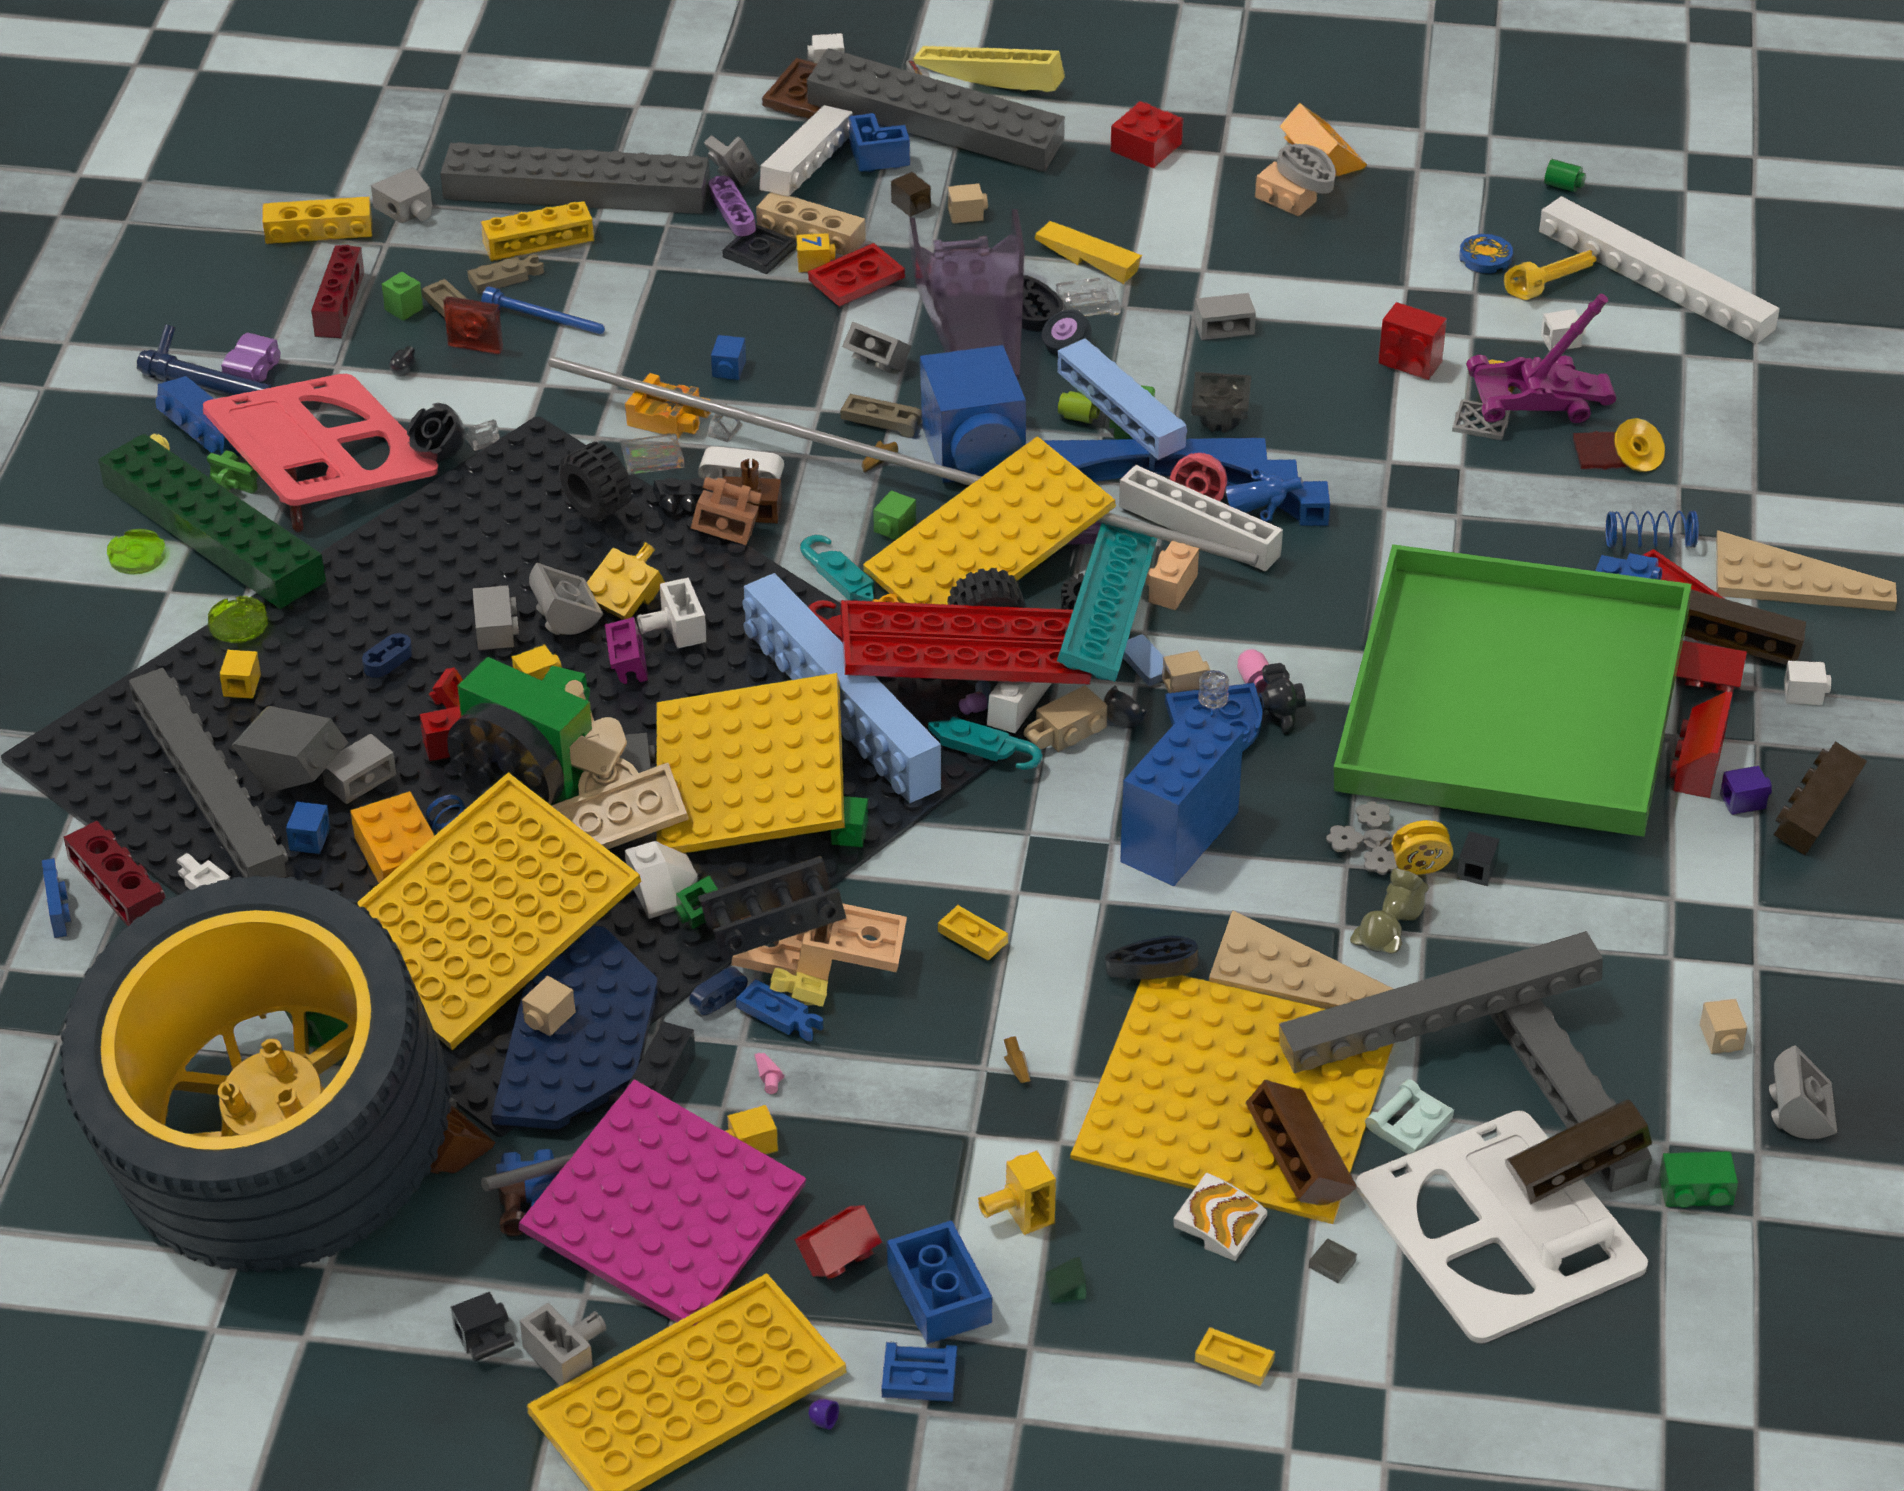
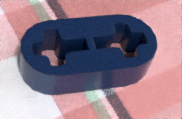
M401 633L392 634L366 651L362 657L364 673L369 677H383L407 661L413 653L410 637Z
M726 968L698 985L692 991L689 1003L701 1015H709L736 999L746 989L748 979L737 968Z

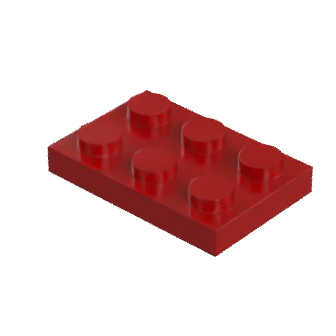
M875 243L808 271V280L838 306L847 304L905 278V268Z

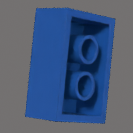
M952 1220L887 1241L888 1270L926 1344L992 1323V1295Z

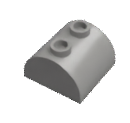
M540 563L535 564L530 573L529 584L538 601L536 608L541 614L545 615L547 619L545 626L550 632L557 635L578 634L588 630L598 622L603 613L585 578Z
M1796 1045L1783 1051L1774 1063L1775 1083L1769 1086L1771 1097L1778 1105V1108L1771 1112L1774 1123L1779 1129L1783 1128L1789 1134L1804 1139H1819L1837 1133L1832 1082Z

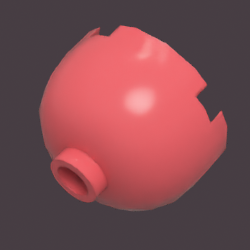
M1201 452L1189 454L1178 461L1170 475V480L1217 501H1221L1224 497L1227 486L1226 471L1220 461L1212 455Z

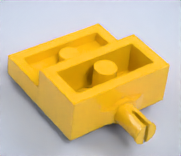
M644 543L636 556L627 555L615 548L611 549L587 581L601 609L625 620L633 616L642 602L649 605L660 590V584L665 583L660 572L645 563L655 551L650 544Z

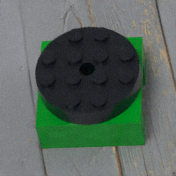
M487 657L457 685L461 717L451 726L447 738L452 769L459 774L464 783L478 798L507 773H510L551 806L579 796L578 784L584 771L571 766L570 746L581 735L585 737L592 730L590 702Z

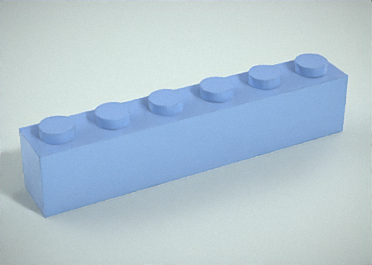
M1083 339L1058 350V373L1156 459L1159 460L1186 447L1187 427L1184 421L1176 417L1164 404L1156 400L1148 390L1142 388L1130 375H1127L1114 361L1107 358L1088 340Z

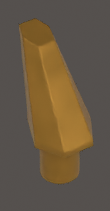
M878 441L874 446L895 453L898 452L896 442L883 444L881 441ZM866 456L861 464L863 472L865 473L885 461Z
M1013 1036L1004 1039L1008 1054L1004 1057L1005 1061L1021 1083L1030 1081L1025 1053L1020 1051L1017 1037Z

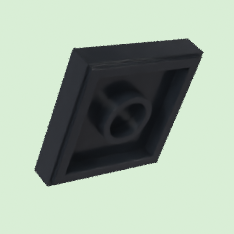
M755 224V232L747 236H737L722 250V255L725 259L767 275L797 248V241Z

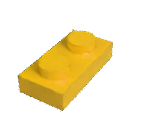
M959 905L938 922L939 933L988 961L1008 943L1007 932Z
M1209 1327L1195 1352V1362L1261 1386L1274 1362L1275 1352Z

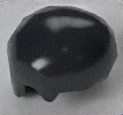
M1116 685L1104 697L1103 702L1107 704V718L1114 725L1124 729L1135 728L1148 716L1145 709L1141 710L1138 703L1130 695L1119 691Z

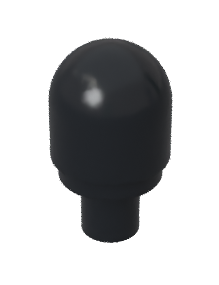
M407 346L405 349L395 352L389 363V368L394 375L405 376L410 372L415 363V349L413 347Z

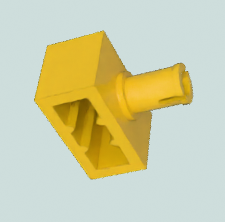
M1037 1150L1025 1155H1019L1006 1162V1185L1004 1189L978 1198L980 1211L985 1218H989L994 1214L1008 1210L1024 1235L1055 1224L1056 1178Z

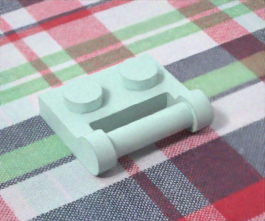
M1407 1079L1399 1086V1092L1378 1112L1371 1113L1365 1119V1123L1372 1133L1405 1153L1411 1154L1423 1149L1453 1119L1454 1109L1420 1090L1418 1084L1413 1080ZM1408 1101L1414 1104L1394 1126L1387 1123Z

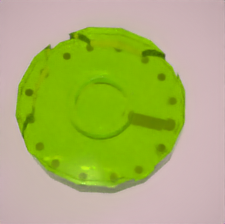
M146 529L128 530L124 532V536L118 538L117 535L107 546V558L111 567L120 573L130 575L151 571L161 565L166 557L164 540L159 538L158 534L154 531Z
M235 596L236 600L228 601V598L219 601L212 606L208 613L210 632L217 639L229 643L246 642L256 638L264 632L268 625L267 612L262 602L247 596Z

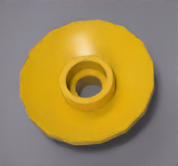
M1639 418L1628 419L1619 425L1615 433V447L1619 457L1627 466L1636 471L1648 472L1661 465L1665 456V445L1661 434L1655 426Z

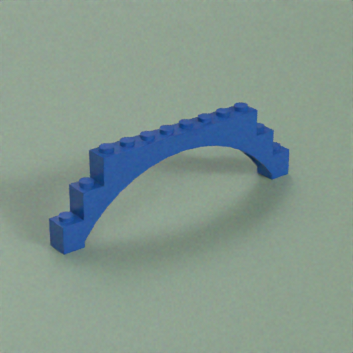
M1265 438L1186 439L1185 448L1159 460L1135 439L1043 440L1094 483L1122 478L1135 465L1160 476H1170L1180 459L1189 454L1199 452L1212 455L1220 461L1226 471L1227 485L1255 482L1256 480L1251 476L1253 468H1259L1268 475L1275 474L1284 481L1298 477L1296 459L1267 460ZM1303 481L1304 488L1287 492L1284 501L1278 506L1299 520L1300 526L1329 525L1330 497L1328 482Z

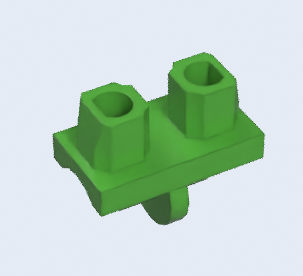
M226 450L222 455L211 453L207 457V462L211 466L210 478L228 491L234 488L254 494L258 490L256 479L259 477V474L247 461L244 464L240 463L238 456L234 452Z

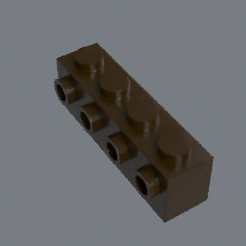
M1836 741L1829 751L1823 748L1813 763L1818 768L1815 770L1810 767L1800 782L1805 785L1804 789L1797 786L1789 798L1788 802L1792 804V807L1789 808L1785 805L1775 819L1780 825L1773 835L1806 855L1867 761Z

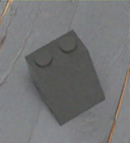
M269 706L232 744V747L266 792L270 793L315 781L348 744V741L331 718Z

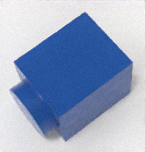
M1003 345L920 356L922 428L936 464L982 477L1026 445V400ZM941 477L943 483L952 482V480Z

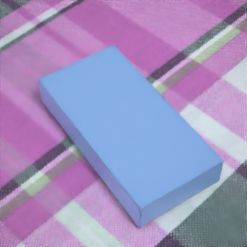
M1143 634L1128 639L1123 659L1148 686L1163 681L1164 656Z

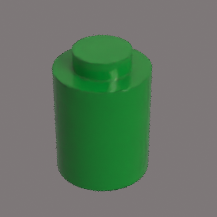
M1551 159L1548 163L1544 176V184L1572 192L1582 188L1586 180V173H1583V167Z

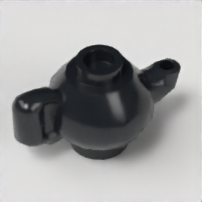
M1274 663L1265 665L1262 668V675L1268 685L1265 687L1264 692L1259 694L1262 710H1267L1269 714L1280 719L1281 730L1285 734L1294 728L1297 708L1306 706L1304 687L1302 683L1293 684L1289 680L1290 674L1284 664Z

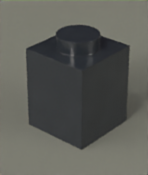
M1469 831L1459 857L1457 879L1488 886L1497 863L1500 839Z

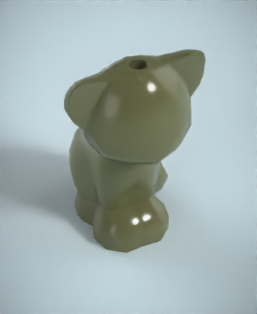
M1394 868L1390 874L1391 883L1387 887L1383 909L1371 911L1363 917L1361 925L1354 930L1350 938L1351 943L1365 946L1376 952L1385 951L1390 954L1398 952L1402 946V928L1398 920L1411 921L1416 920L1420 916L1425 906V895L1430 886L1423 882L1416 874Z

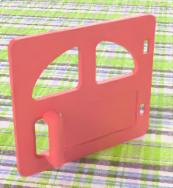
M337 374L212 399L203 404L205 416L279 496L280 502L291 506H299L436 475L438 471L437 462L425 459L410 447L408 443L410 442V437L407 435V431L350 374ZM245 401H247V403H242V404H237V405L235 404V403H240V402H245ZM316 401L333 404L362 416L366 421L326 428L301 402ZM380 436L386 439L390 454L382 466L374 470H366L340 444ZM324 462L328 465L326 476L295 482L285 471V469Z

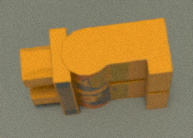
M649 373L643 381L700 397L699 388L666 384L660 382V376ZM637 391L625 403L627 426L660 434L670 433V437L678 439L683 432L695 434L700 425L699 417L708 418L711 414L708 411Z

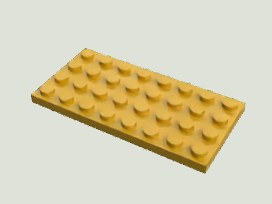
M1037 436L863 564L864 572L888 593L897 596V600L900 603L948 605L947 599L948 596H951V588L957 586L956 582L960 578H966V574L970 572L976 573L978 569L982 568L985 571H989L990 568H997L998 572L1001 570L1007 571L1008 575H1013L1016 581H1018L1114 509L1116 502L1112 496Z
M766 1273L527 1404V1409L530 1417L589 1491H639L846 1373V1363Z

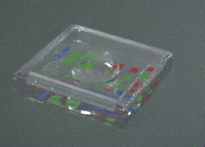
M676 434L620 441L621 452L628 475L685 467Z

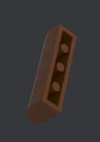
M1264 1080L1245 1104L1297 1200L1314 1205H1325L1339 1201L1352 1193L1357 1188V1185L1304 1090Z

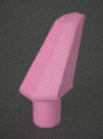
M765 1053L755 1054L759 1077L765 1083V1092L769 1094L776 1093L778 1091V1083L785 1077L784 1074Z

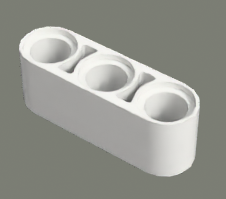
M711 446L704 452L698 469V475L703 479L709 477L715 480L718 477L723 479L724 476L742 477L741 462L749 459V465L752 468V459H755L759 462V478L780 479L785 464L784 460L774 453Z

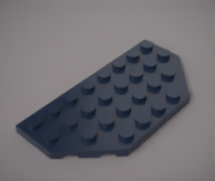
M592 925L524 986L491 1115L492 1124L561 1129L570 1123V1118L582 1111L588 1113L609 1101L611 1094L622 1088L625 1090L643 1059L658 991V978L604 926ZM547 976L573 989L575 1013L551 1036L540 1030L532 1029L524 1022L522 999Z

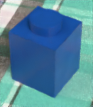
M718 335L711 354L712 377L739 380L746 361L745 338Z

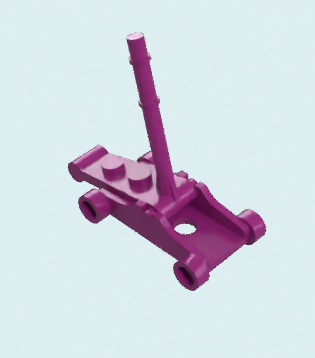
M1599 294L1593 302L1588 304V308L1576 322L1570 325V329L1543 360L1540 357H1534L1533 360L1531 358L1518 357L1509 362L1489 364L1488 358L1485 355H1475L1468 359L1466 366L1469 375L1475 379L1483 403L1481 412L1485 421L1497 422L1505 416V410L1567 411L1571 422L1581 423L1591 416L1589 405L1585 400L1598 401L1605 406L1611 405L1616 401V395L1607 374L1594 375L1577 371L1570 356H1561L1608 302V298L1604 294ZM1508 387H1517L1522 393L1512 394Z

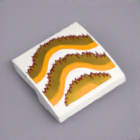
M1206 1173L1174 1217V1228L1204 1239L1206 1250L1236 1261L1267 1217V1210L1240 1189L1216 1176Z

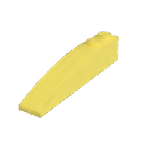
M922 46L913 58L917 65L963 81L992 87L1020 89L1021 91H1055L1065 78L1059 51Z

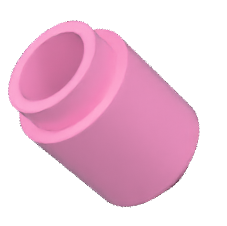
M1255 649L1246 650L1238 657L1237 669L1245 684L1254 683L1257 693L1264 692L1268 684L1264 681L1262 668L1269 663L1261 652Z

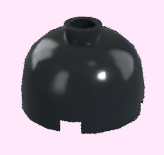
M443 403L432 404L434 407L428 410L422 408L411 419L407 428V435L410 437V442L408 443L415 452L425 459L443 461L451 458L461 449L465 440V426L460 416L450 406Z

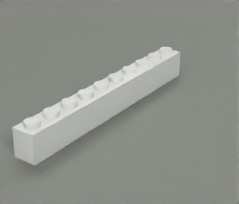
M1562 196L1542 209L1539 232L1580 253L1591 250L1592 255L1596 256L1597 262L1739 336L1758 344L1776 330L1779 307Z

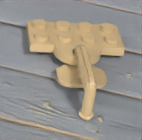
M572 680L567 683L565 687L566 692L586 700L581 682ZM591 713L592 730L585 737L581 735L570 746L571 766L584 771L578 784L579 796L552 805V807L606 849L688 820L689 817L669 763L667 762L638 773L633 764L619 758L627 745L620 722L611 717L594 721Z

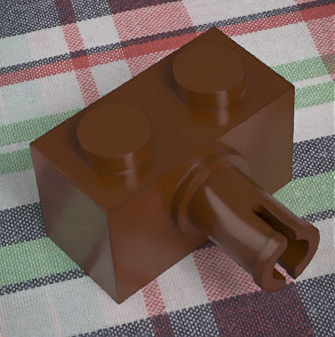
M749 459L743 460L740 464L742 477L724 476L723 479L726 480V483L739 487L743 485L749 486L752 491L762 493L759 505L747 502L759 507L755 522L778 523L782 503L781 479L759 478V462L752 459V468H750ZM725 494L722 495V496H725V497H728V498H732V499L738 500V498H735V497H731V496H728V495H725Z

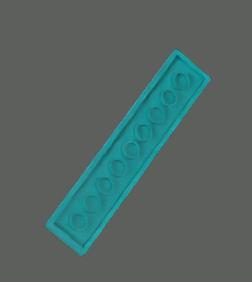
M1101 523L1057 662L1063 663L1066 667L1073 670L1080 669L1091 673L1098 679H1108L1115 682L1158 538Z

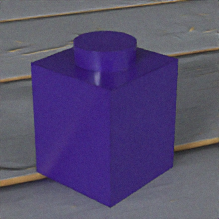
M1759 766L1730 770L1723 773L1720 796L1731 815L1766 809L1768 797L1772 794V785L1770 779L1764 776Z

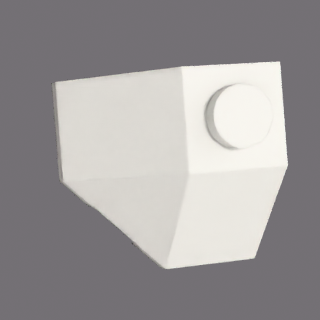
M653 841L625 850L626 864L640 874L642 882L634 888V891L649 919L673 912L674 907L677 906L676 893L691 886L698 880V875L687 855L661 843Z

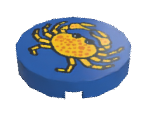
M1478 234L1464 239L1460 244L1459 259L1461 262H1465V266L1472 271L1491 274L1497 272V269L1502 267L1503 270L1508 268L1512 263L1513 248L1502 237L1492 234Z

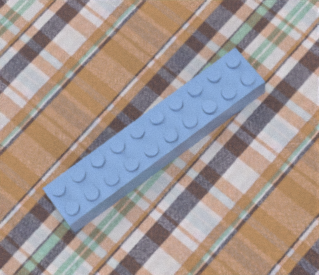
M775 573L745 585L742 604L745 610L743 626L747 636L751 639L753 638L760 645L763 653L769 655L776 662L779 670L785 672L792 680L837 673L840 680L841 733L847 741H851L856 746L864 759L867 758L874 765L877 773L880 776H884L891 783L894 791L897 794H901L909 803H912L940 790L941 744L875 676L844 674L843 643Z

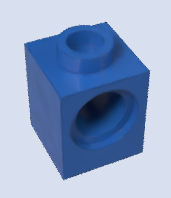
M296 802L286 826L289 850L321 853L330 830L327 805Z

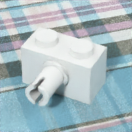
M689 578L661 583L662 611L637 616L641 634L667 628V630H670L677 648L707 642L705 614Z

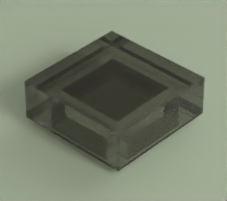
M1327 1238L1310 1258L1308 1268L1339 1283L1355 1264L1357 1253Z

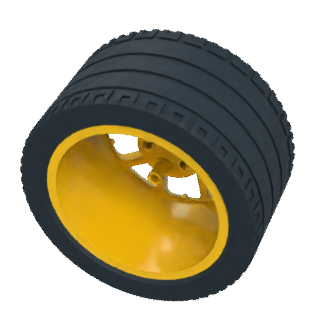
M261 875L246 878L235 877L231 880L224 879L216 883L198 886V888L184 891L172 899L169 898L164 903L151 908L143 916L136 918L132 924L125 927L113 941L106 945V949L95 958L96 961L92 967L87 969L83 981L76 988L75 998L71 999L69 1004L70 1012L66 1014L64 1020L66 1028L61 1033L63 1044L60 1046L59 1052L62 1057L60 1071L63 1075L61 1080L66 1090L65 1096L80 1128L132 1214L135 1215L142 1226L147 1228L153 1237H157L163 1245L171 1246L176 1253L180 1255L186 1254L188 1259L193 1261L202 1260L207 1266L219 1265L221 1269L229 1270L230 1268H236L241 1272H248L249 1270L264 1272L266 1269L279 1271L284 1270L285 1267L296 1268L300 1267L301 1264L315 1263L320 1261L321 1258L334 1256L336 1252L345 1248L349 1249L354 1246V1243L359 1240L363 1241L374 1230L384 1226V1222L389 1218H393L401 1206L410 1201V1196L413 1192L418 1191L421 1187V1181L424 1176H428L430 1173V1166L438 1157V1147L443 1145L445 1139L443 1132L448 1128L446 1117L451 1110L449 1102L451 1098L449 1087L450 1075L447 1070V1061L397 944L392 940L387 929H383L381 922L377 918L371 917L369 911L365 907H359L358 903L352 898L346 899L341 892L337 890L330 891L329 887L325 885L317 886L308 880L299 881L293 877L278 878V876L274 875L268 877H261ZM278 1011L290 1012L293 1020L294 1052L283 1050L280 1041L271 1038L261 1044L263 1049L260 1048V1053L242 1061L234 1034L235 1026L244 1020L256 1016L265 1019L267 1018V1013ZM306 1011L329 1015L348 1024L347 1029L309 1054ZM217 1035L223 1036L232 1066V1071L228 1076L185 1070L186 1065L201 1048ZM347 1055L334 1079L324 1089L319 1075ZM180 1090L219 1095L222 1131L185 1134L166 1127V1117L169 1112L167 1107L172 1091Z

